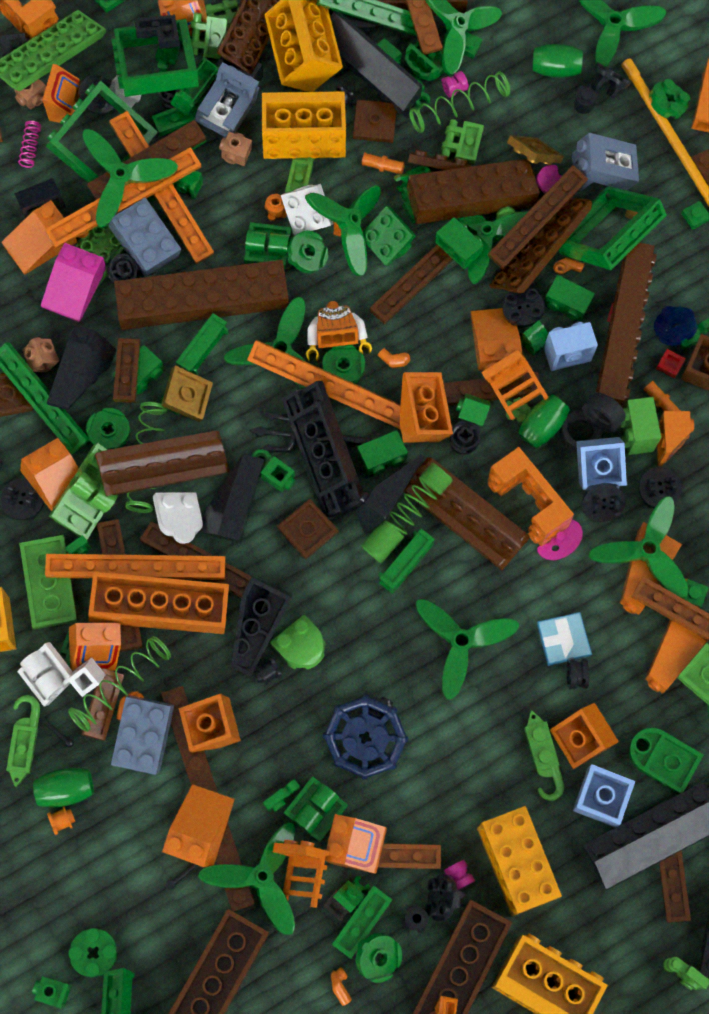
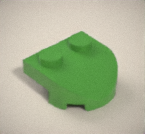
M305 614L270 641L272 647L286 661L287 665L293 669H311L318 665L324 657L326 643L319 629Z

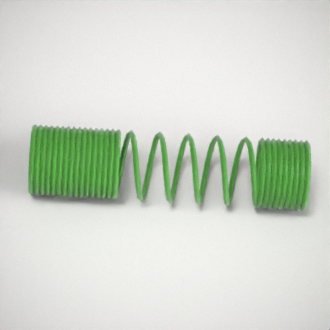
M431 463L428 466L429 468L419 477L420 482L427 491L412 485L413 491L420 500L409 494H404L405 499L413 509L402 503H397L398 508L407 519L396 512H390V516L400 528L384 520L361 544V547L378 562H384L385 558L403 540L404 536L400 532L407 535L406 530L398 523L392 513L415 526L414 522L399 505L422 517V514L413 506L407 496L426 508H430L414 487L437 500V497L428 487L441 495L449 487L450 483L453 482V479L435 463Z

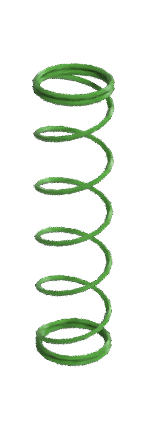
M499 71L496 72L495 76L489 75L486 78L485 89L479 83L472 82L468 89V95L462 90L456 89L452 93L451 102L445 97H437L435 111L425 103L421 104L418 110L413 107L410 109L411 122L417 132H424L425 126L420 114V108L426 105L433 111L438 124L441 125L436 109L437 101L440 98L445 99L450 104L454 116L457 118L458 115L453 105V96L456 91L462 92L467 97L470 107L474 111L473 103L470 100V87L473 84L479 85L484 90L487 101L491 104V99L486 89V83L490 77L495 78L496 86L501 95L507 97L510 94L508 79L504 73ZM498 74H500L503 78L506 88L503 85V83L498 79ZM413 111L416 113L418 117L420 128L416 124Z
M143 402L140 404V409L143 412L138 416L139 421L148 427V429L141 430L135 435L140 444L144 443L139 441V433L148 430L165 431L161 428L150 427L141 421L143 413L153 415L167 413L168 408L161 406V403ZM143 406H156L163 409L149 410L144 408ZM130 492L127 493L130 501L125 503V507L128 510L139 513L153 511L151 504L134 501L129 497ZM129 505H139L149 509L135 508Z
M152 636L147 640L146 647L150 657L140 652L132 653L131 663L135 672L124 666L116 667L115 675L120 686L108 680L101 681L99 688L104 701L92 694L84 695L83 701L88 715L73 707L68 709L70 717L82 730L86 732L91 730V726L84 716L94 724H97L87 708L85 702L87 696L98 699L110 710H113L103 694L101 688L103 682L111 683L128 696L117 675L119 668L127 669L144 682L134 666L133 655H142L154 663L157 668H160L149 651L148 643H150L153 650L165 660L171 658L169 649L160 639ZM153 640L162 647L167 656L156 647ZM74 714H76L80 718L84 725L77 719V717Z

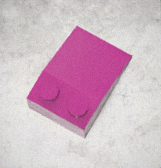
M64 243L55 260L41 307L80 322L106 270L104 258Z

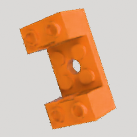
M0 0V12L20 33L24 32L25 37L29 36L30 40L58 23L59 18L54 10L56 6L52 0H31L24 6L19 0Z
M520 447L491 466L487 481L489 488L494 493L497 492L502 497L515 486L522 483L523 490L528 495L531 494L536 500L535 504L541 512L532 517V525L528 528V535L535 544L538 543L542 547L556 537L558 532H563L569 527L574 513Z

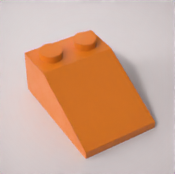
M51 200L34 210L2 241L3 246L24 275L58 255L63 247L55 249L44 230L64 218ZM76 238L73 239L72 241L68 242L67 244H70V245L76 244V243H77Z
M503 308L470 312L478 371L486 370L485 367L492 362H499L511 350L516 351L519 349L522 353L518 328L506 320Z
M403 373L399 421L403 443L440 442L453 434L442 373Z
M57 438L22 458L20 471L52 511L79 468L69 451Z
M192 784L168 831L162 852L202 867L214 866L235 799Z

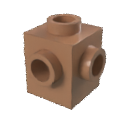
M38 79L21 91L15 90V99L21 106L26 105L32 110L43 102L42 99L46 85Z
M228 132L227 137L222 138L219 146L222 158L230 164L236 163L245 167L252 150V140L246 138L241 133Z
M33 338L22 349L29 367L34 372H48L59 362L51 339Z

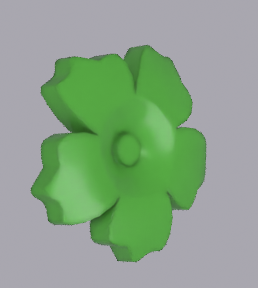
M518 397L517 399H514L513 402L508 400V406L512 405L521 398ZM524 404L512 411L517 422H523L531 407ZM506 413L505 416L507 417V419L511 420L509 415Z

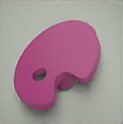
M545 166L537 174L536 183L543 193L546 194L562 177L558 173V166Z
M572 520L567 529L563 532H558L556 537L542 547L539 546L537 548L538 554L547 560H559L567 557L579 546L583 535L582 527L578 522ZM556 545L559 547V550L553 551L552 547Z

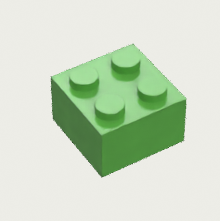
M654 398L627 400L623 408L626 417L619 426L623 428L624 436H622V441L625 448H627L628 455L653 452L661 439Z

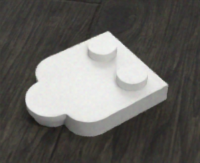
M196 493L154 494L153 501L160 530L165 535L173 536L178 543L185 544L191 542L203 526Z

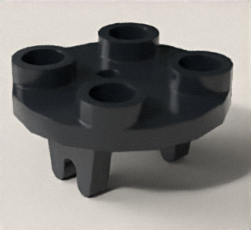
M598 62L593 67L597 74L591 85L596 89H600L602 84L608 82L609 79L608 84H610L606 95L611 98H615L622 87L628 89L631 82Z
M99 75L87 76L78 87V100H84L87 97L85 91L92 83L96 86L102 81L110 88L112 81ZM97 94L86 109L93 114L105 116L114 107Z
M534 288L526 289L524 293L509 292L506 294L503 302V314L506 320L512 325L521 328L532 326L542 319L545 312L544 300Z
M656 467L649 469L643 474L639 482V493L647 507L655 509L657 504L668 496L672 497L675 505L682 494V484L679 477L673 471L667 468Z
M26 478L12 480L4 487L1 493L0 502L4 512L15 520L35 519L44 506V501Z
M611 483L588 486L582 499L583 512L589 519L595 522H607L620 516L626 504L625 495L620 486Z
M440 874L436 878H430L427 884L429 893L425 911L433 920L438 922L447 921L452 916L455 908L465 907V903L461 902L460 898H465L466 893L457 890L456 882L450 875Z

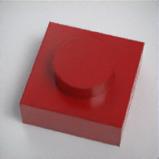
M667 349L656 369L675 379L686 358Z

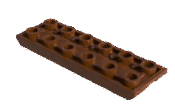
M241 0L216 53L234 64L238 69L252 75L270 38L264 14L280 0Z
M571 198L517 256L495 276L489 285L490 288L524 293L590 212L592 201Z
M219 431L110 449L95 454L106 497L230 473Z
M428 457L416 470L403 492L420 500L413 491L412 485L427 491L420 482L419 477L429 468L428 466L431 463L438 465L453 479V482L450 483L449 487L441 495L428 487L437 497V500L414 487L430 508L428 509L419 502L417 503L503 571L530 537L437 461Z

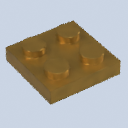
M510 135L507 142L514 147L513 150L527 156V160L534 164L543 162L552 165V163H561L564 155L537 137Z
M175 365L171 369L161 406L201 422L204 418L213 382Z

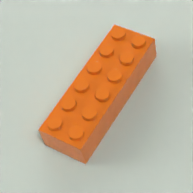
M93 572L88 614L89 622L120 623V625L224 634L229 584Z

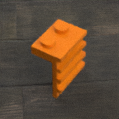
M519 349L507 352L502 360L488 364L485 367L486 370L481 372L485 380L492 386L511 420L515 419L512 411L538 395L542 394L545 400L549 398ZM529 372L532 378L504 395L500 393L499 390ZM532 384H536L538 389L508 406L506 400Z
M284 840V844L274 843V853L289 856L283 889L287 900L289 896L312 898L310 907L317 908L318 899H322L323 895L319 894L320 886L325 883V880L322 879L323 870H327V865H324L325 857L329 856L330 851L315 848V843L301 841L300 845H298L297 841ZM294 868L316 869L315 878L292 875ZM291 881L314 884L313 892L290 890Z

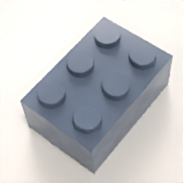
M146 197L115 215L109 223L108 227L126 253L138 263V270L143 277H147L179 257L180 246Z
M131 695L126 696L111 765L154 775L158 774L161 770L174 705Z

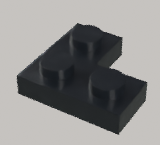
M175 15L134 20L137 39L158 36L159 49L180 47Z

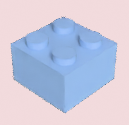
M577 322L571 325V327H557L549 332L544 351L551 371L592 361L598 344L591 323L583 324V322Z
M620 437L576 441L579 484L583 490H586L590 485L611 483L619 486L627 485L625 446Z
M591 764L587 768L573 811L616 828L621 824L635 781Z

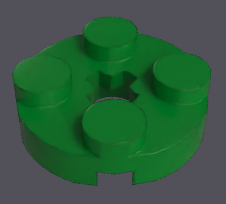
M671 79L658 82L649 93V98L651 97L652 108L665 118L672 116L675 117L674 119H678L688 109L689 94L684 92Z
M310 230L294 235L287 247V260L289 264L304 273H314L322 268L328 260V249L324 247L322 237ZM309 248L311 255L307 256L304 250Z
M353 345L335 346L324 355L322 367L323 370L356 384L364 374L365 359L363 354L356 350V347ZM346 361V364H350V366L346 367V369H341V367H338V364Z
M104 408L97 414L94 413L89 418L86 426L90 443L92 445L99 443L107 450L122 448L128 441L131 432L128 419L121 411L114 408ZM109 425H112L114 431L106 434L103 428H108Z
M94 928L79 933L72 941L69 950V958L73 968L79 974L87 977L102 976L104 972L110 971L117 959V946L113 937L106 931ZM97 946L99 948L97 952L99 957L97 959L94 957L89 959L88 949L90 947L94 949Z
M375 933L358 943L356 966L363 977L374 983L385 982L393 976L392 973L396 967H400L402 962L401 947L389 935ZM378 953L383 954V957L379 959V963L375 961Z

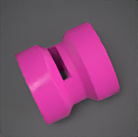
M462 71L455 73L452 77L447 76L442 79L444 92L449 98L452 97V93L456 89L463 92L469 89L467 78Z
M465 860L444 870L445 874L452 876L455 880L457 890L475 881L472 874L466 873L467 864Z

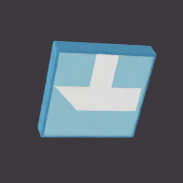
M580 612L536 623L548 666L567 662V658L574 657L576 660L592 655Z

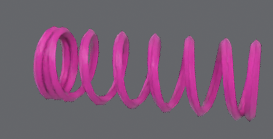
M36 121L25 122L24 141L21 143L23 147L20 149L21 154L19 155L21 160L18 163L26 168L33 167L35 162L28 158L22 159L21 156L25 155L29 158H35L36 155L31 152H23V148L33 152L37 151V148L29 145L24 146V142L30 145H37L38 142L33 139L39 138L38 134L26 133V129L36 133L40 132L41 125ZM28 124H33V125H36V126H38V127L28 126ZM27 135L28 137L33 138V139H26V140H25V136ZM20 161H23L27 164H32V166H25L21 164Z

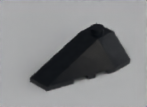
M75 325L68 339L47 400V405L69 410L84 394V390L90 384H94L97 381V377L103 371L106 372L110 368L117 349L96 330Z
M246 454L242 455L206 508L200 533L242 543L265 459Z
M419 455L375 486L370 492L365 491L358 499L360 505L356 509V513L364 533L368 534L388 517L425 456Z
M251 577L241 597L231 663L232 668L250 677L252 676L292 599L290 592L269 582Z

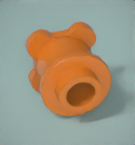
M270 195L265 202L268 219L275 221L280 217L286 218L287 213L281 195Z
M65 806L62 807V810L53 814L51 812L47 813L55 835L58 834V831L65 828H73L71 823L76 822L71 809L66 810Z

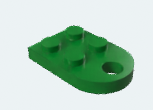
M657 728L641 730L632 738L629 745V757L632 764L639 771L678 794L684 792L704 756L697 750ZM643 739L647 742V751H640L637 748V740Z

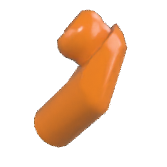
M566 257L557 261L553 269L555 273L560 275L570 270L581 273L584 263Z

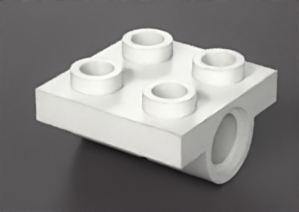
M321 184L303 186L281 195L294 235L306 230L313 231L334 224L333 221L315 211L305 199V195L309 193H318L325 196Z
M50 642L45 643L38 651L28 655L20 663L22 667L17 671L43 706L49 705L70 684L67 679L73 673Z

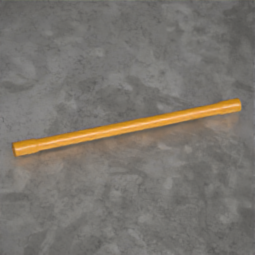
M631 58L625 60L621 64L623 70L633 82L709 206L708 184L668 119L659 115L652 108L651 97L649 98L650 90L642 79Z

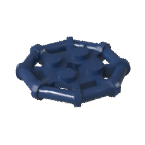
M365 694L363 697L345 704H337L334 707L335 711L326 732L323 733V739L326 740L335 762L333 765L336 768L341 767L362 777L363 780H367L368 777L390 769L394 770L397 767L396 764L404 745L408 742L409 738L405 734L397 714L398 709L395 706L390 707L372 699L369 695ZM362 707L363 713L351 717L348 713ZM369 708L383 713L384 716L380 718L369 713ZM341 718H343L347 723L343 732H338L336 729ZM389 719L396 734H390L386 728L385 722ZM365 731H368L370 733L369 737L372 740L363 742L360 733L364 734ZM337 739H342L343 747L346 749L342 755L335 741ZM388 742H396L391 754H387L385 749ZM351 755L362 760V767L347 761V758ZM381 757L384 761L369 767V760Z

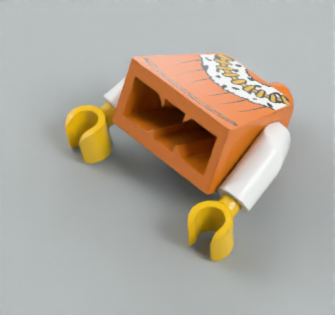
M335 301L327 303L326 308H321L318 316L314 317L308 326V345H310V349L306 352L308 361L311 353H316V361L319 360L320 356L316 345H318V348L358 344V340L361 343L358 351L363 354L362 347H366L370 354L372 346L366 342L368 337L364 321L355 313H351L348 306H339Z

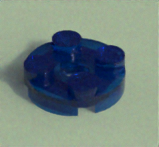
M667 306L663 308L662 313L658 315L654 322L656 336L663 344L671 346L681 344V341L686 338L687 340L691 339L698 327L693 310L680 306ZM676 323H679V324H680V326H676L675 328H672V325H674V324H676Z

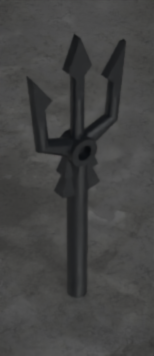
M260 411L270 421L274 419L289 421L286 415ZM291 424V432L267 430L263 426L249 430L259 437L263 435L291 437L286 447H271L267 444L260 448L268 452H290L297 443ZM343 435L346 444L362 445L372 441V438Z

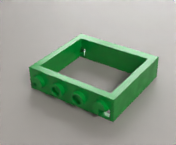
M187 19L176 20L179 41H182L187 69L128 77L123 48L158 44V36L137 39L135 26L114 29L115 39L111 40L119 89H124L125 97L199 87Z
M102 81L96 86L93 83L85 91L87 97L84 100L79 99L72 107L75 110L70 116L67 113L60 121L62 127L58 131L54 129L47 137L50 141L46 147L87 183L99 176L63 146L59 140L97 94L101 95L121 114L128 111L138 129L143 133L147 144L158 132ZM127 153V155L123 158V160L121 161L122 163H123L124 161L130 159V156H129L128 153Z
M608 186L592 201L590 212L560 247L559 252L563 256L612 270L667 214L661 200L658 198ZM615 207L638 212L600 250L579 244Z

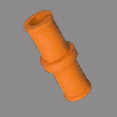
M365 152L362 166L376 168L380 172L388 171L402 174L405 162L388 159L384 155L380 157Z
M654 381L650 382L643 389L650 397L654 398L657 408L660 407L663 411H681L669 399L670 395L668 393L665 394Z

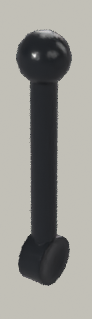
M40 714L38 723L47 726L65 742L67 748L73 747L74 741L67 739L46 720L45 715Z
M192 864L174 880L167 881L166 887L170 890L174 889L177 882L199 865Z

